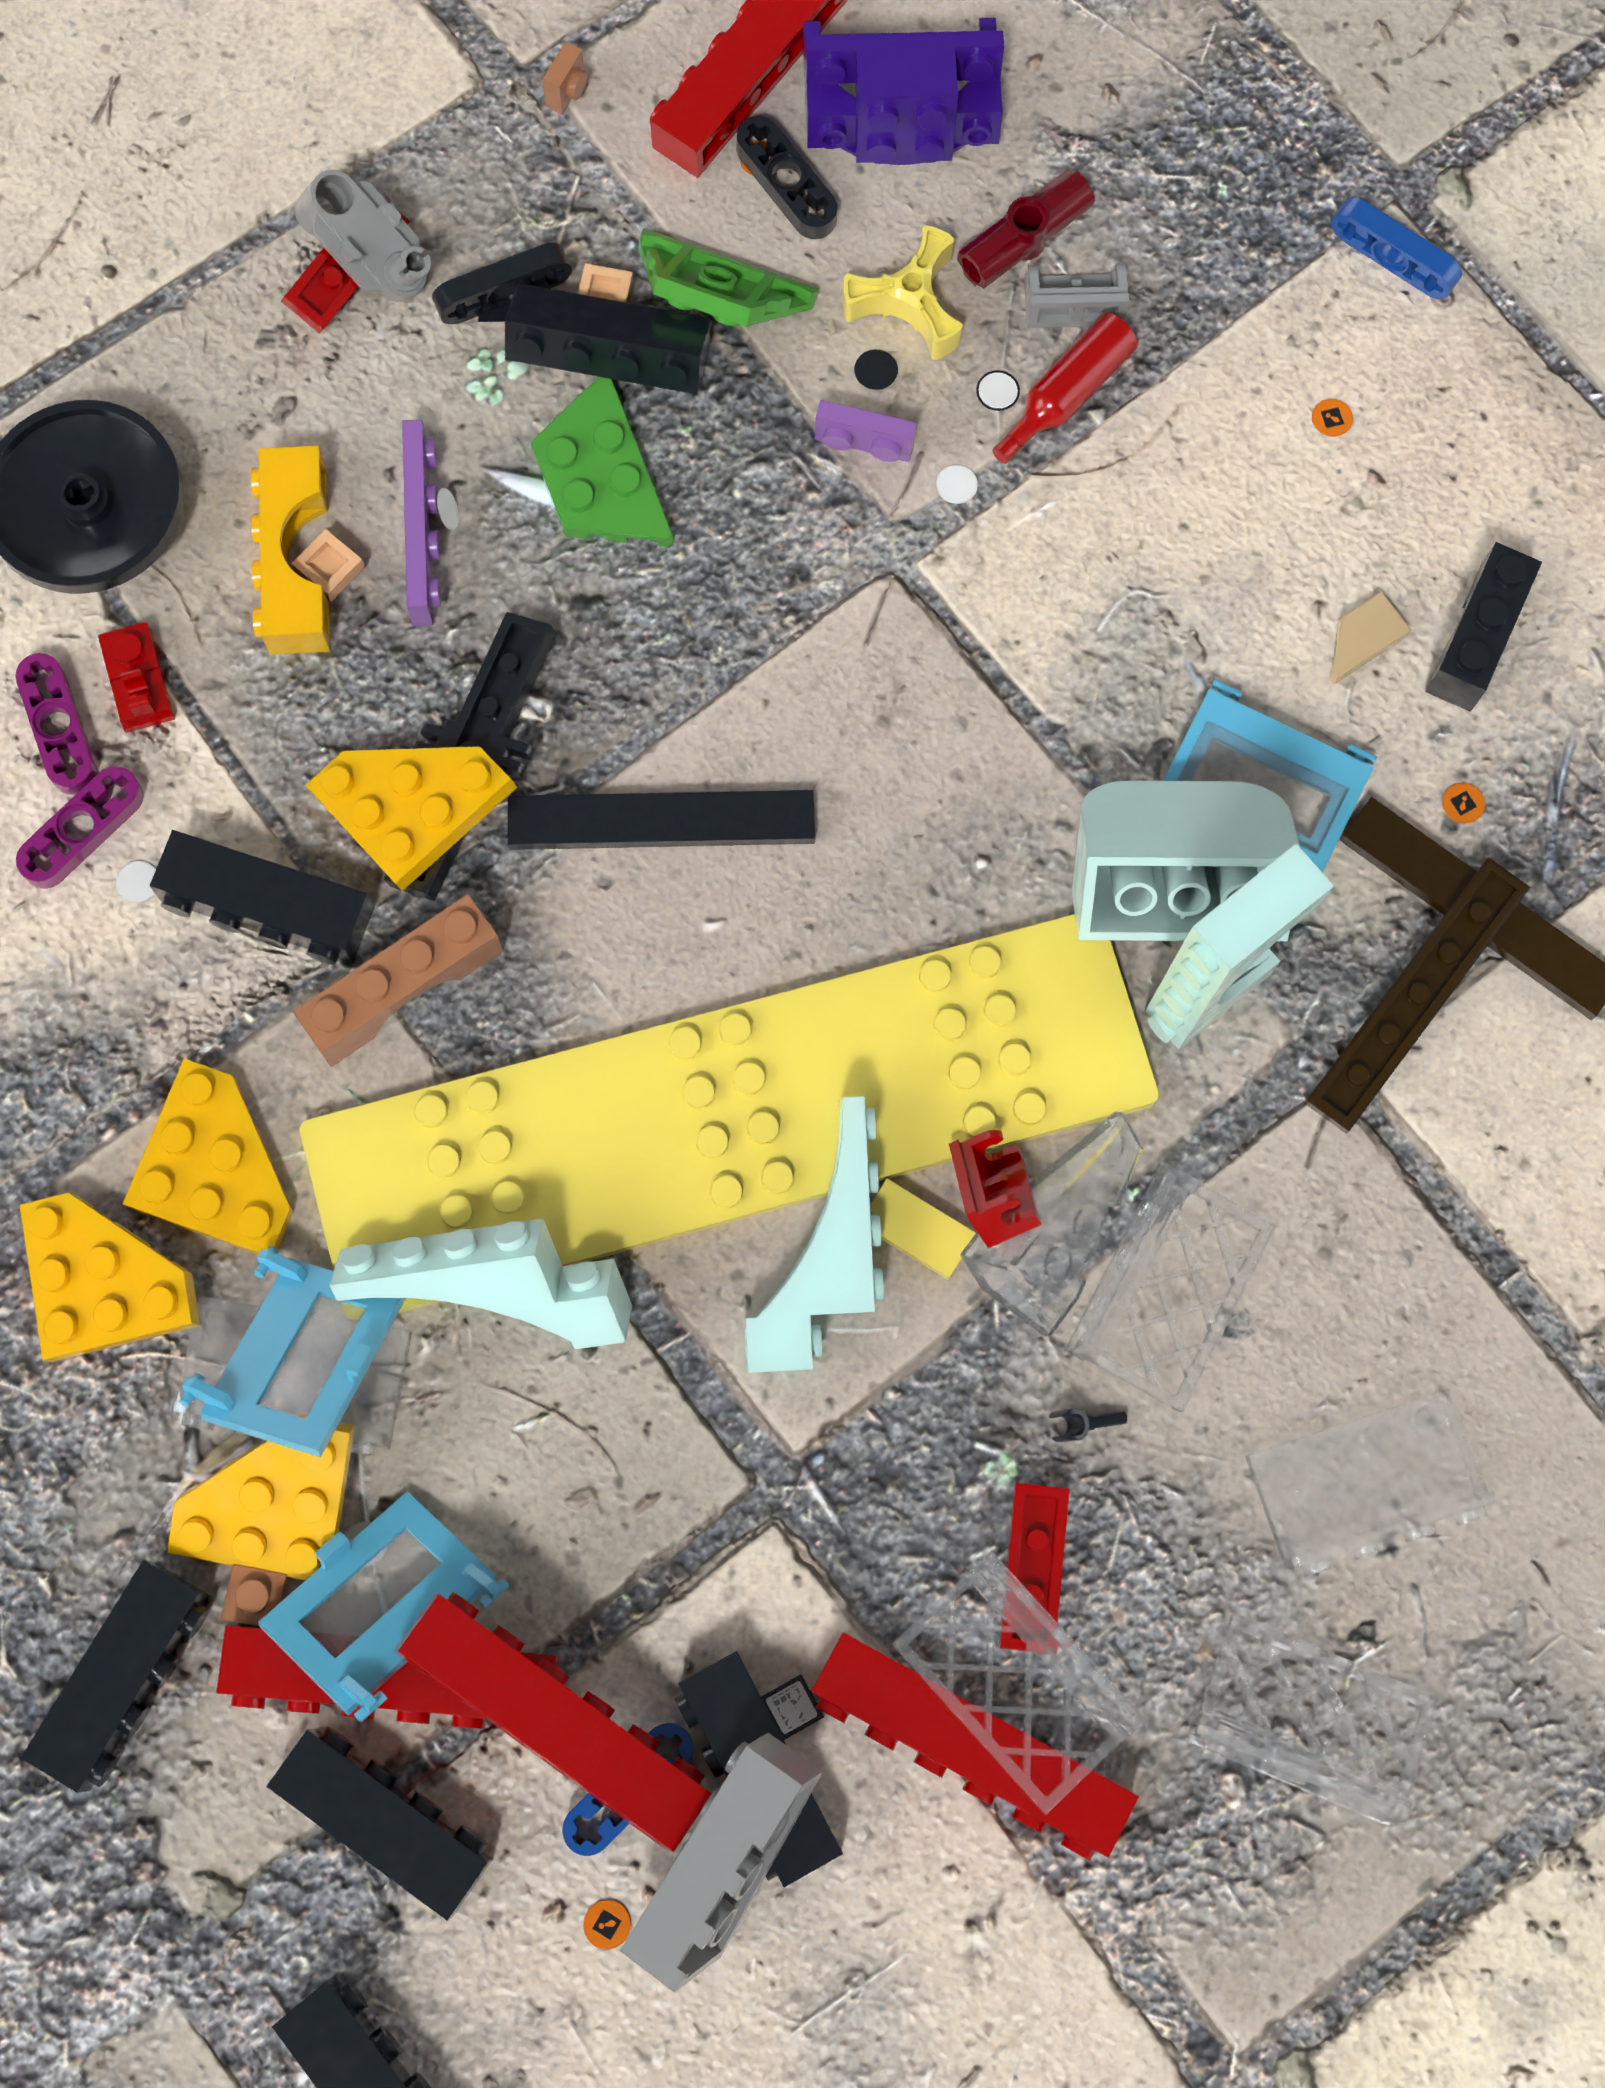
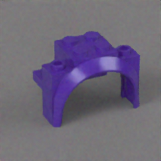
M979 18V31L821 34L820 21L804 22L803 64L807 148H841L856 156V163L912 165L952 161L953 153L965 145L999 144L1003 115L1000 80L1004 54L1003 31H997L996 18ZM957 81H968V83L961 90L958 91ZM855 83L856 97L844 90L839 84Z

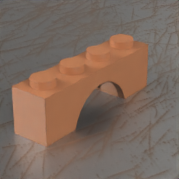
M467 894L292 1012L330 1067H333L373 1040L384 1022L407 1002L436 985L451 980H462L502 953L503 949L498 935L469 894Z

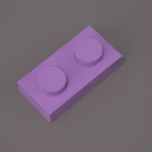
M820 400L815 417V440L823 441L826 446L836 450L852 448L868 452L875 458L886 462H895L897 460L910 462L917 423Z

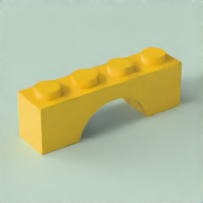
M319 445L258 448L259 467L251 468L250 473L253 497L259 498V513L252 514L251 516L254 544H260V560L252 561L255 591L261 590V607H253L252 614L255 637H262L270 655L330 652V610L322 585L300 577L289 566L290 547L297 533L307 523L327 513V472Z

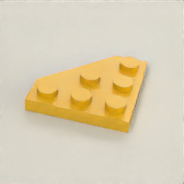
M481 747L342 751L305 785L402 891L517 788L511 778Z
M184 1058L122 1204L132 1210L257 1255L261 1249L267 1250L269 1246L275 1247L277 1250L279 1249L294 1212L277 1177L257 1126L254 1124L236 1079L230 1074Z
M65 1193L20 1205L42 1361L55 1362L201 1326L192 1273L178 1263L167 1259L151 1248L150 1244L119 1223L110 1220L78 1195Z
M300 1415L299 1418L306 1420L307 1416ZM339 1422L321 1458L265 1440L224 1465L220 1471L200 1484L197 1483L180 1494L173 1506L167 1553L231 1566L234 1564L287 1574L286 1577L307 1580L321 1567V1562L315 1556V1552L339 1532L355 1425Z

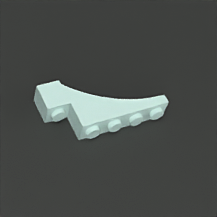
M865 1096L843 1097L839 1100V1138L834 1172L824 1208L809 1243L789 1276L767 1304L755 1316L744 1317L746 1371L748 1373L813 1370L812 1357H822L821 1326L811 1325L810 1315L875 1312V1300H883L884 1298L882 1268H873L872 1247L881 1246L879 1214L870 1215L869 1193H878L877 1161H868L867 1140L876 1139V1120L874 1108H865Z
M543 1218L523 1222L512 1221L503 1225L470 1230L459 1229L450 1233L423 1237H407L402 1240L370 1245L360 1244L351 1248L340 1249L329 1285L337 1301L364 1298H416L445 1301L486 1309L523 1320L571 1341L574 1349L626 1342L632 1310V1303L615 1260L580 1262L574 1265L562 1266Z

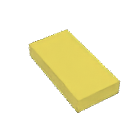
M889 1179L885 1180L870 1204V1215L879 1214L881 1239L946 1280L950 1279L977 1234Z

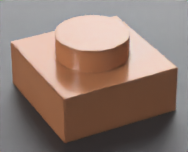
M564 42L542 79L546 107L562 115L572 99L577 100L580 98L588 77L587 72L584 71L582 49L570 43Z
M233 1564L221 1619L259 1626V1621L285 1599L290 1577H286L287 1574Z

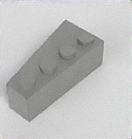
M769 1733L750 1744L742 1742L734 1751L725 1768L729 1775L721 1788L717 1789L705 1803L700 1813V1822L680 1849L674 1864L620 1949L621 1953L674 1993L721 1958L823 1773L821 1769Z

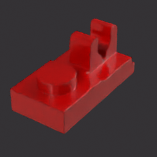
M147 621L99 634L98 639L120 722L125 733L175 720L154 638Z

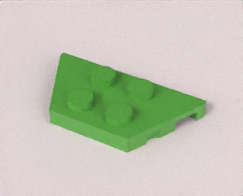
M646 228L642 230L638 249L653 294L667 299L668 303L676 308L683 310L697 309L713 315L714 319L728 326L742 325L745 327L814 308L818 288Z
M598 377L531 441L532 452L563 533L566 537L589 539L599 536L607 541L627 543L628 538L657 541V546L668 547L674 545L673 535L611 379Z

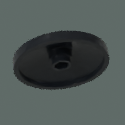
M67 401L31 414L13 427L0 441V556L22 578L42 588L69 594H85L108 590L122 585L144 572L162 555L177 531L183 511L184 483L177 459L165 438L140 414L107 401Z

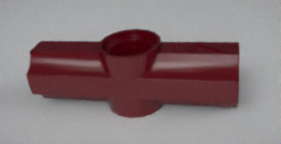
M1067 169L1033 196L1014 200L1009 206L1005 217L958 252L957 261L961 265L966 278L974 286H980L985 289L1020 261L1032 260L1038 257L1044 249L1045 242L1094 205L1095 196L1091 192L1089 182L1078 171L1073 172ZM1028 226L1034 229V231L1026 232L1018 227Z

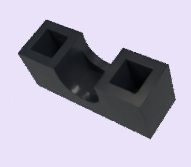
M1495 542L1477 572L1462 606L1464 608L1462 616L1442 651L1426 687V693L1469 712L1473 710L1489 686L1542 561Z

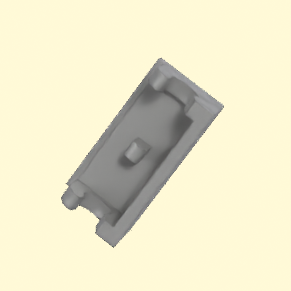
M1116 263L1115 271H1112L1111 274L1039 276L1038 265H1028V273H1025L1027 328L1091 326L1105 312L1112 313L1125 321L1130 302L1125 263Z

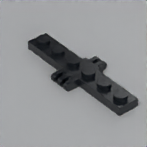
M506 612L457 720L447 719L443 727L424 723L420 734L434 741L435 744L416 741L413 749L481 747L506 774L523 778L527 767L523 763L511 759L513 755L531 760L535 749L525 742L509 737L556 636V632L551 624ZM516 782L514 783L517 786V788L510 794V796H515V793L519 787V785ZM464 836L403 891L435 901ZM386 874L384 877L385 882L390 887L401 890Z

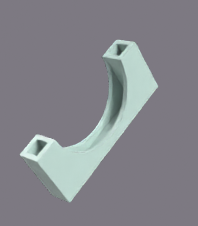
M1294 844L1192 926L1145 1010L1150 1016L1147 1019L1150 1028L1163 1042L1168 1043L1171 1041L1179 1050L1268 978L1281 962L1269 948L1319 906L1330 893L1334 885L1297 844Z

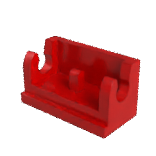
M989 1130L961 1143L959 1140L949 1143L966 1216L987 1248H991L1042 1225L1023 1155L1018 1146L1005 1147L996 1153L985 1152L987 1147L997 1145L1004 1140L1001 1130Z

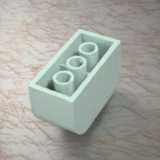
M1116 781L1096 787L1085 796L1080 811L1072 885L1078 940L1185 941L1192 926L1294 844L1299 846L1289 806L1274 792L1245 782ZM1290 930L1278 941H1288Z

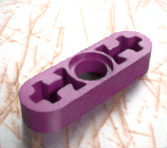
M44 653L32 654L24 658L16 669L15 678L47 776L61 792L76 795L97 775V766L65 672L52 656ZM40 670H45L49 675L46 678V683L53 698L45 700L42 692L34 683L37 681L36 673ZM57 712L69 715L70 723L65 732L56 736L44 733L43 724L49 715ZM68 748L70 755L79 765L76 768L77 776L73 779H68L65 773H62L67 770L64 756L59 750Z
M119 766L108 767L99 772L19 848L16 855V866L21 875L31 885L41 889L52 888L60 884L140 808L143 802V789L133 773ZM115 784L120 788L124 787L128 794L127 797L122 801L116 797L111 798L108 791L111 785ZM94 800L108 814L104 820L97 810L90 805ZM80 815L91 817L94 827L89 836L80 840L68 837L67 826L73 818ZM56 835L71 850L67 855L52 841ZM41 854L45 858L49 857L48 859L52 867L46 872L40 868L36 869V865L32 861L35 856Z

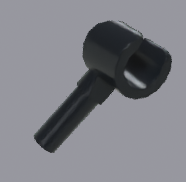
M1073 1408L1056 1410L1049 1415V1418L1063 1417L1067 1423V1431L1064 1436L1052 1437V1440L1055 1442L1079 1441L1087 1436L1088 1431L1095 1430V1428L1127 1423L1125 1411L1086 1415L1084 1411Z

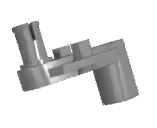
M326 170L318 174L296 201L295 214L300 226L309 234L314 235L363 292H380L388 300L395 302L408 301L417 295L426 283L427 273L431 267V259L429 254L424 258L419 256L425 249L420 247L419 237L401 218L399 211L392 203H388L370 181H354L347 174L338 170ZM316 197L326 198L332 204L334 214L328 213L321 208ZM405 267H407L409 270V272H407L406 274L403 273V269Z

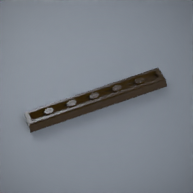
M1373 797L1369 799L1339 839V841L1443 915H1445L1477 872ZM1520 902L1488 944V947L1592 1021L1605 1006V962Z
M1488 857L1304 1103L1347 1134L1531 887Z

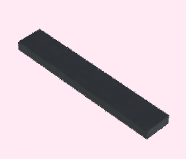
M814 790L508 796L509 850L815 844Z

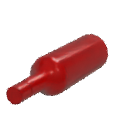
M1103 313L1030 388L1026 397V407L1022 418L992 449V453L997 460L1006 464L1037 432L1044 429L1058 428L1065 424L1137 349V337L1125 321L1112 313Z

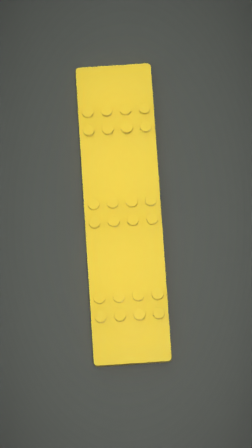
M1075 914L315 1117L305 1120L300 1125L299 1131L333 1271L340 1249L351 1248L360 1244L370 1245L402 1240L407 1237H423L450 1233L459 1229L470 1230L503 1225L512 1221L523 1222L542 1218L562 1266H567L580 1262H589L826 1197L834 1172L839 1138V1100L843 1097L865 1096V1108H874L876 1139L867 1140L868 1161H877L878 1182L953 1162L949 1143L959 1140L961 1143L989 1130H1001L1004 1140L997 1145H991L985 1149V1152H990L1150 1108L1158 1099L1159 1092L1111 940H1078ZM405 1298L398 1314L443 1301ZM341 1302L345 1318L352 1324L357 1325L366 1309Z

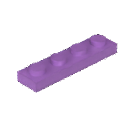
M402 420L407 609L413 626L433 625V607H441L439 577H432L431 561L440 560L438 530H430V515L439 513L437 507V485L429 484V469L437 468V448L435 438H427L422 420Z

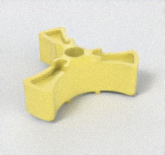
M926 225L922 228L921 245L917 254L913 256L911 262L902 270L891 275L883 274V277L879 278L860 277L851 273L845 274L842 296L845 320L853 322L861 317L875 314H883L882 317L895 316L913 325L916 332L919 331L928 345L932 360L941 359L956 350L960 345L963 325L949 316L940 307L937 297L934 296L932 290V282L936 274L952 259L954 238L939 228Z

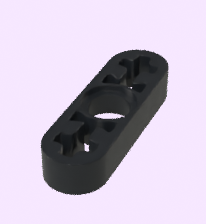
M754 116L744 120L737 130L736 152L739 159L802 236L809 239H821L828 236L836 224L837 202L834 196L772 120L762 116ZM754 136L758 141L766 138V152L758 143L750 146V137ZM768 154L771 158L766 164V157ZM780 169H791L799 175L800 180L794 186L783 187L774 181L773 175ZM806 191H807L806 202H805L802 197L804 196V194H805ZM807 204L815 212L823 209V219L820 220L815 215L807 218Z
M545 243L442 283L434 290L432 300L443 323L450 325L459 324L511 304L518 283L549 289L560 285L569 278L572 273V267L563 247L559 243Z

